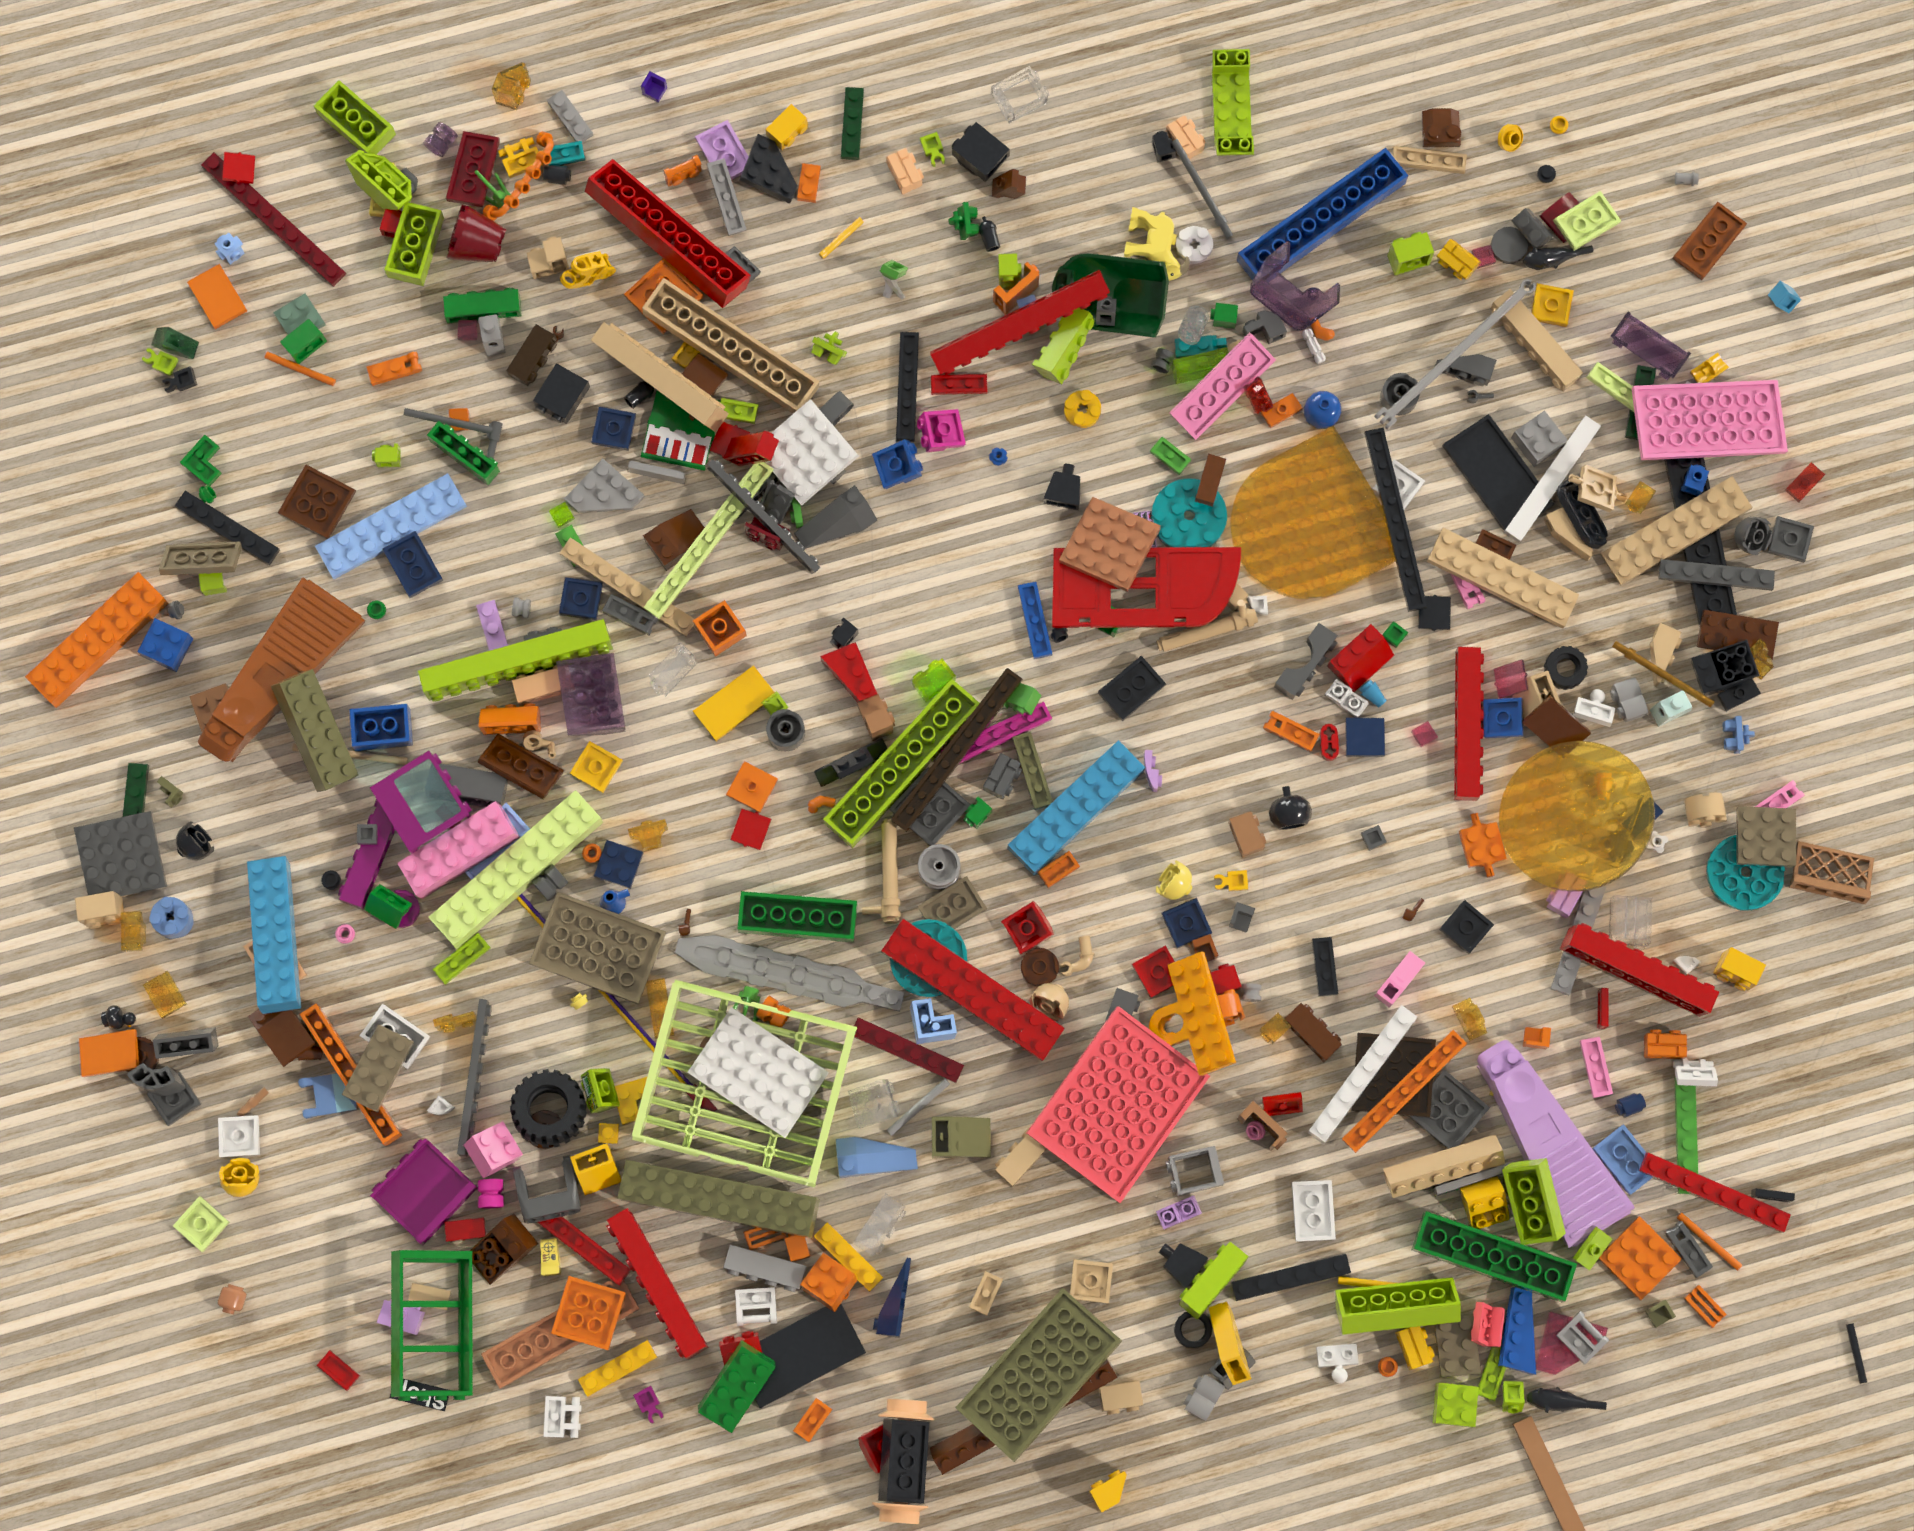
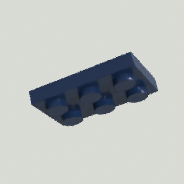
M416 531L382 548L409 598L443 581Z

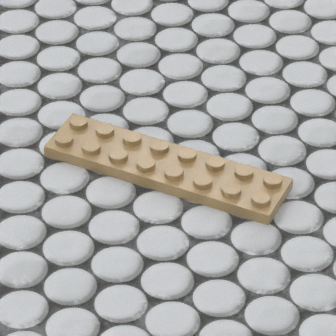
M1733 476L1601 552L1600 555L1619 585L1622 586L1659 564L1661 559H1668L1752 510L1753 507Z
M1444 527L1441 529L1427 559L1428 563L1562 629L1566 626L1579 597V594Z

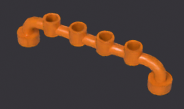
M542 131L537 135V144L545 147L544 150L536 154V161L532 166L526 168L525 176L522 180H518L515 183L514 191L511 195H507L504 198L503 206L498 209L491 204L486 205L483 209L484 216L494 221L505 215L510 208L515 209L519 206V195L529 192L530 185L528 183L532 178L538 179L541 175L539 169L541 165L551 162L552 157L550 153L553 150L554 143L550 133Z

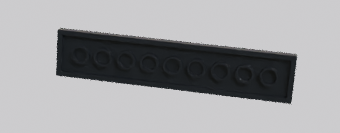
M1704 457L1664 459L1674 509L1697 497L1681 491L1687 470L1691 465H1701L1706 470ZM1708 477L1702 493L1710 489ZM1719 529L1683 549L1686 562L1727 566ZM1690 583L1699 627L1703 610L1737 615L1731 587Z

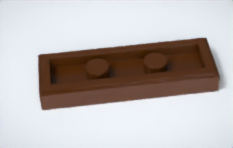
M1208 453L1195 502L1213 507L1226 463L1225 458Z

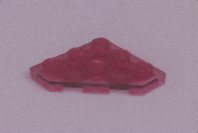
M1549 1312L1536 1362V1370L1556 1375L1580 1361L1556 1337L1573 1319L1572 1317ZM1579 1322L1575 1325L1593 1345L1597 1343L1596 1339ZM1591 1323L1603 1336H1606L1607 1327Z

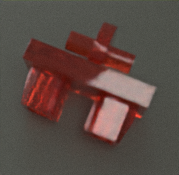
M1259 376L1252 383L1243 387L1247 398H1249L1257 414L1261 411L1267 412L1273 408L1269 394Z

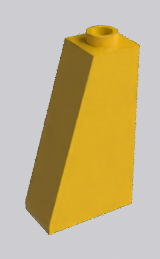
M1228 1302L1208 1307L1220 1360L1232 1385L1251 1380V1374L1234 1315Z

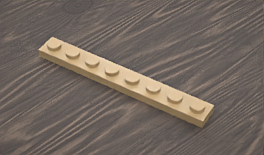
M571 537L560 552V555L642 609H644V606L654 594L653 591ZM673 604L669 606L659 619L685 637L689 635L694 627V618Z

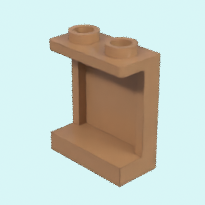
M1254 1101L1237 1118L1241 1124L1250 1116L1255 1121L1262 1123L1265 1130L1275 1139V1142L1268 1148L1270 1151L1274 1148L1278 1150L1287 1141L1285 1136L1288 1133Z

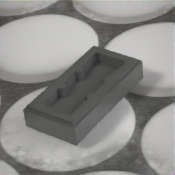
M735 246L725 253L751 275L749 283L760 275L761 271Z

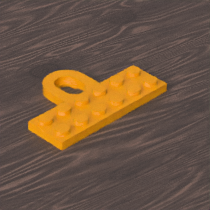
M1198 952L1168 964L1178 1002L1158 1009L1150 1019L1149 1030L1170 1046H1175L1189 1040L1200 1076L1235 1064L1236 1060L1205 953ZM1179 1014L1183 1019L1182 1029L1177 1033L1166 1032L1165 1024L1174 1015Z

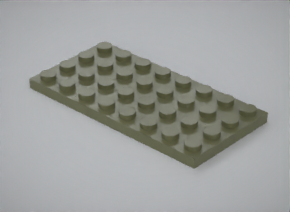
M1062 1288L955 1408L1015 1462L1120 1345L1122 1340Z

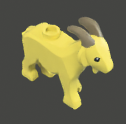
M1132 207L1128 232L1139 228L1147 231L1148 235L1146 244L1126 242L1124 257L1139 255L1145 256L1149 260L1165 262L1169 281L1187 273L1190 264L1189 257L1186 256L1185 263L1180 265L1170 251L1171 245H1175L1177 234H1173L1174 224L1172 219L1166 216L1165 212H1161L1158 216H1153L1147 211Z

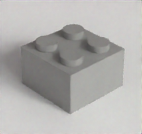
M1545 410L1517 429L1511 437L1533 467L1564 447L1567 442V438Z

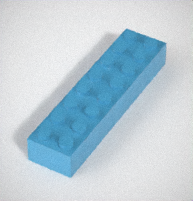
M1118 740L1008 844L1007 849L1035 876L1039 870L1051 861L1144 772L1145 766Z
M286 856L247 861L257 1006L262 1014L300 1009L301 998L290 863Z

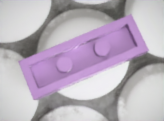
M495 600L476 605L489 651L508 646Z

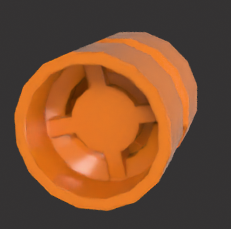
M770 995L762 1003L775 1007L782 1012L789 1013L791 1011L785 1005H778L779 1002ZM759 1009L756 1013V1017L763 1022L769 1021V1025L780 1028L784 1026L789 1016Z

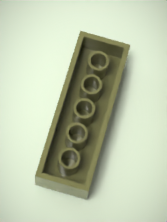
M313 669L303 671L272 685L271 688L316 791H326L358 776V772Z

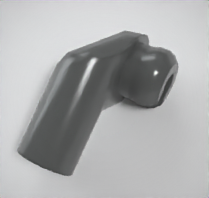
M404 168L401 172L411 180V194H413L417 190L418 179L407 168Z

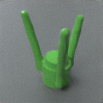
M476 170L475 174L494 193L492 196L494 200L488 196L485 197V200L493 206L501 208L504 204V198L507 195H511L497 173H494L497 182L503 190L497 191Z
M745 986L744 990L739 993V996L743 999L742 1001L748 1003H759L761 998L758 996L759 990L749 986ZM735 1003L732 1008L736 1010L739 1003ZM744 1005L742 1011L744 1016H746L749 1007L747 1005ZM754 1008V1021L758 1019L756 1017L758 1008Z

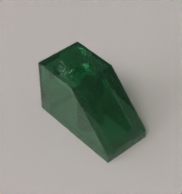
M160 327L156 329L151 345L166 353L194 359L199 342L170 327Z

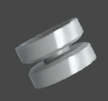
M943 844L931 845L926 848L918 861L919 877L927 887L934 890H944L953 885L958 880L960 874V859L956 851ZM937 864H941L942 869H937Z

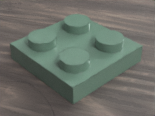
M306 293L273 312L288 335L307 319H310L318 329L326 325Z

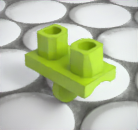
M836 331L832 335L828 333L824 335V338L829 340V342L819 337H814L812 340L814 345L811 353L822 357L825 349L831 351L827 361L834 365H837L841 358L847 354L846 351L834 346V344L841 346L843 343L842 340L838 339L839 333Z

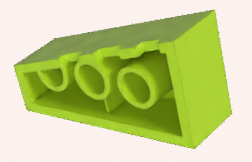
M1077 308L1073 310L1074 313L1072 315L1061 318L1058 323V331H1053L1050 335L1049 345L1047 347L1043 346L1040 354L1042 355L1040 359H1035L1032 363L1042 377L1061 385L1068 378L1069 370L1077 360L1078 351L1085 344L1086 335L1094 325L1095 318L1089 311Z

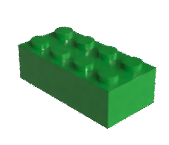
M741 1340L699 1403L698 1413L732 1433L775 1369V1361Z

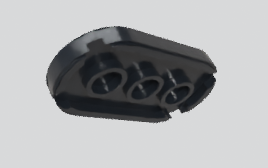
M1566 480L1558 486L1557 494L1559 501L1581 540L1589 547L1599 549L1607 543V529L1594 506L1578 501V485Z

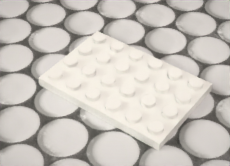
M732 1007L687 1072L784 1138L787 1137L829 1074L828 1071Z

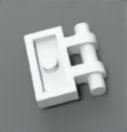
M1687 1058L1673 1060L1677 1085L1717 1086L1718 1078L1716 1069L1713 1067V1061H1706L1705 1059L1688 1061Z
M546 1396L544 1437H564L565 1429H570V1438H578V1430L581 1429V1424H579V1412H581L582 1408L580 1397H572V1405H566V1397ZM566 1411H571V1423H565Z

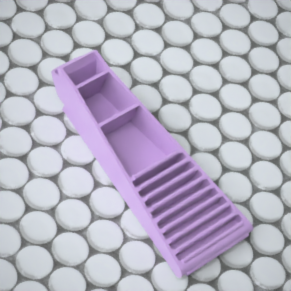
M1503 1040L1482 1052L1477 1059V1068L1492 1091L1524 1160L1547 1158L1566 1232L1562 1237L1566 1247L1569 1249L1584 1242L1595 1227L1604 1230L1629 1215L1630 1211L1635 1209L1632 1202L1529 1062L1525 1061L1522 1054L1508 1040Z

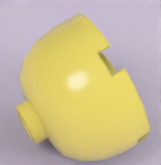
M1175 860V865L1170 863L1159 878V881H1162L1160 887L1156 886V892L1169 900L1182 898L1192 890V874L1185 865Z

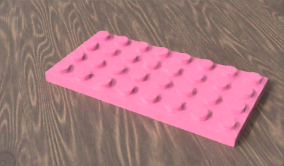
M1778 380L1643 385L1631 388L1641 460L1770 455L1788 452Z

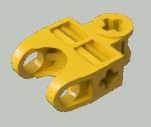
M600 251L576 257L571 262V269L563 272L560 276V282L568 289L590 286L595 280L606 279L612 276L616 269L611 266L608 254H601ZM565 277H570L573 283L567 282Z

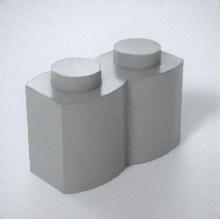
M1635 677L1613 684L1610 694L1612 700L1616 701L1619 706L1617 713L1620 719L1623 718L1626 723L1647 716L1649 713Z
M1204 1374L1202 1378L1198 1376L1193 1385L1196 1390L1193 1395L1188 1394L1183 1404L1186 1405L1184 1410L1205 1422L1225 1386Z

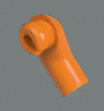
M1318 318L1310 321L1316 338L1325 341L1334 338V331L1321 327Z
M817 796L809 801L808 811L810 813H817L818 808L822 806L834 808L836 799Z

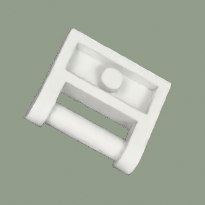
M775 1287L735 1290L737 1326L762 1322L777 1324ZM770 1308V1314L743 1316V1310Z

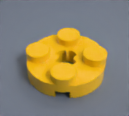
M1090 390L1073 392L1065 401L1064 415L1066 420L1071 425L1080 428L1093 426L1101 415L1100 400ZM1080 405L1088 408L1086 413L1078 412L1077 409L1080 408Z

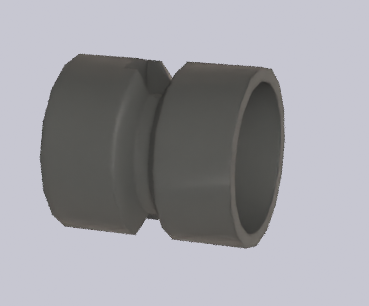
M553 864L544 871L545 875H539L532 881L547 900H550L556 894V889L561 890L569 883Z

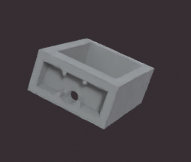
M1215 1146L1168 1157L1169 1161H1166L1167 1171L1172 1173L1173 1180L1170 1181L1172 1192H1176L1177 1196L1224 1185ZM1207 1154L1214 1182L1181 1189L1175 1161Z

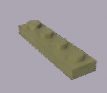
M1031 731L1014 736L1012 739L1034 810L1048 807L1053 801Z

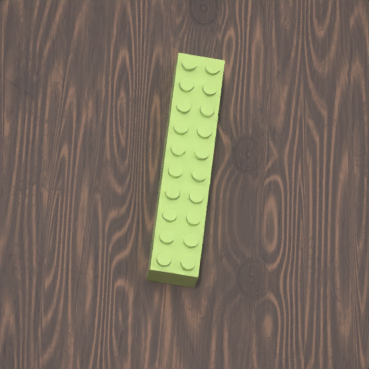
M575 790L431 914L429 919L457 950L529 888L536 877L544 875V871L551 864L555 865L596 830L603 823L601 817Z

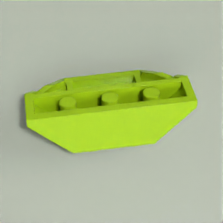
M358 150L345 160L356 184L382 209L399 210L411 201V180L386 157Z

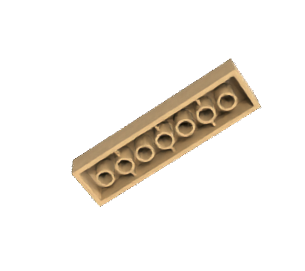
M603 322L592 337V342L716 432L729 413L724 410L725 406L613 323L608 325Z

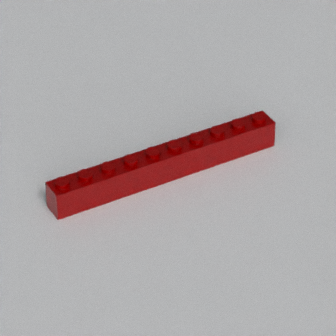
M1100 270L930 351V355L940 375L943 373L945 375L955 371V367L959 365L964 367L972 363L971 360L976 357L979 359L989 354L988 351L994 348L996 351L1006 346L1005 343L1011 340L1016 342L1022 339V335L1028 332L1029 334L1040 330L1039 327L1044 324L1049 326L1055 323L1056 319L1061 316L1065 318L1074 313L1073 310L1079 307L1082 310L1090 306V302L1096 299L1101 301L1107 298V294L1110 291Z

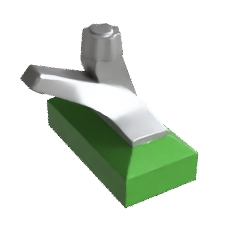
M890 260L882 265L880 272L885 279L884 297L890 298L894 291L901 300L905 298L897 284V280L906 275L908 267L894 260Z

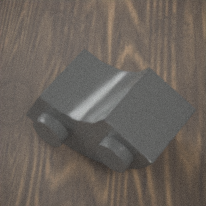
M142 1063L127 1074L135 1084L145 1091L158 1096L173 1095L186 1088L178 1073L168 1066L153 1070Z

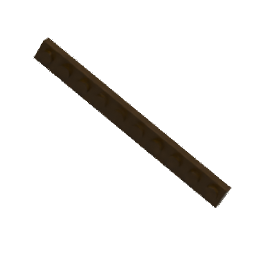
M1009 668L1005 669L891 818L893 823L905 832L909 830L1023 681L1020 676Z

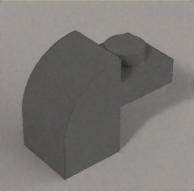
M1270 311L1258 312L1257 321L1253 319L1246 322L1242 331L1244 337L1248 333L1255 335L1263 332L1268 344L1285 338L1287 334L1281 318Z

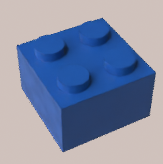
M154 618L137 652L143 658L177 672L193 641V637L185 631Z

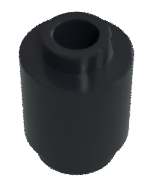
M545 166L543 180L548 181L550 184L566 185L567 181L570 182L571 170H568V166Z

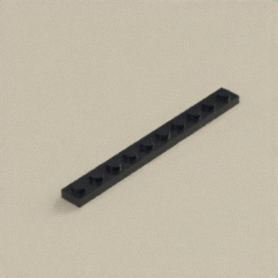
M1384 427L1368 430L1364 434L1407 610L1412 612L1426 609L1428 606Z

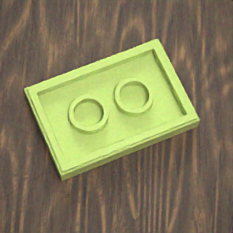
M1599 191L1556 217L1553 222L1575 251L1618 225L1621 220L1602 192Z

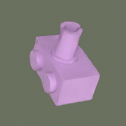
M391 1299L390 1301L384 1300L377 1323L391 1327ZM403 1307V1331L418 1335L425 1312L420 1311L421 1307Z

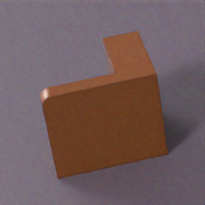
M1211 934L1192 940L1191 945L1195 954L1204 952L1207 962L1218 958L1219 955Z

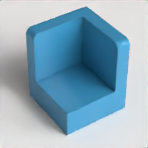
M1779 281L1768 294L1774 304L1787 313H1790L1801 301L1795 290L1782 281Z

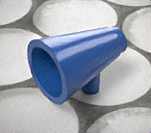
M628 889L606 891L601 896L600 907L617 914L621 913L626 905L625 898L630 896ZM612 894L613 899L608 901L606 895Z

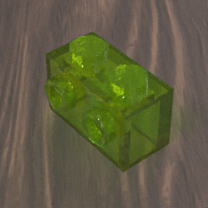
M943 658L939 661L937 659L932 661L928 665L929 668L924 672L919 671L913 676L912 686L925 702L937 695L951 679L956 681V675Z

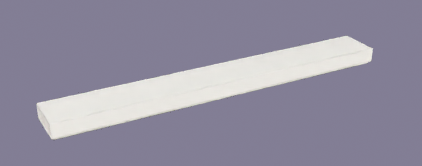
M1585 415L1504 531L1505 534L1517 542H1521L1601 425Z

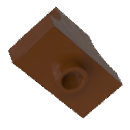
M1011 169L992 181V197L1017 199L1025 195L1026 176L1020 175L1019 170Z

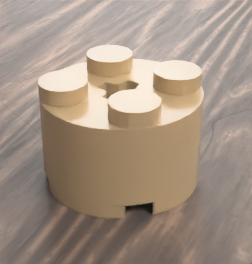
M1709 793L1707 796L1702 794L1686 798L1684 801L1689 827L1700 825V828L1712 826V822L1723 823L1727 821L1722 793Z

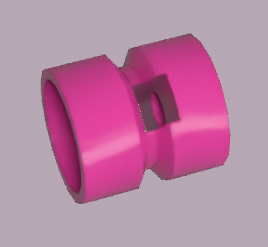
M503 1179L478 1180V1192L481 1193L478 1197V1208L495 1209L504 1207V1196L501 1195V1192L504 1191Z

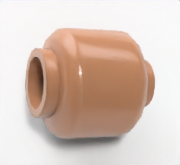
M228 1284L227 1287L221 1289L218 1305L223 1308L222 1312L234 1315L235 1311L243 1309L247 1296L243 1291L244 1288Z

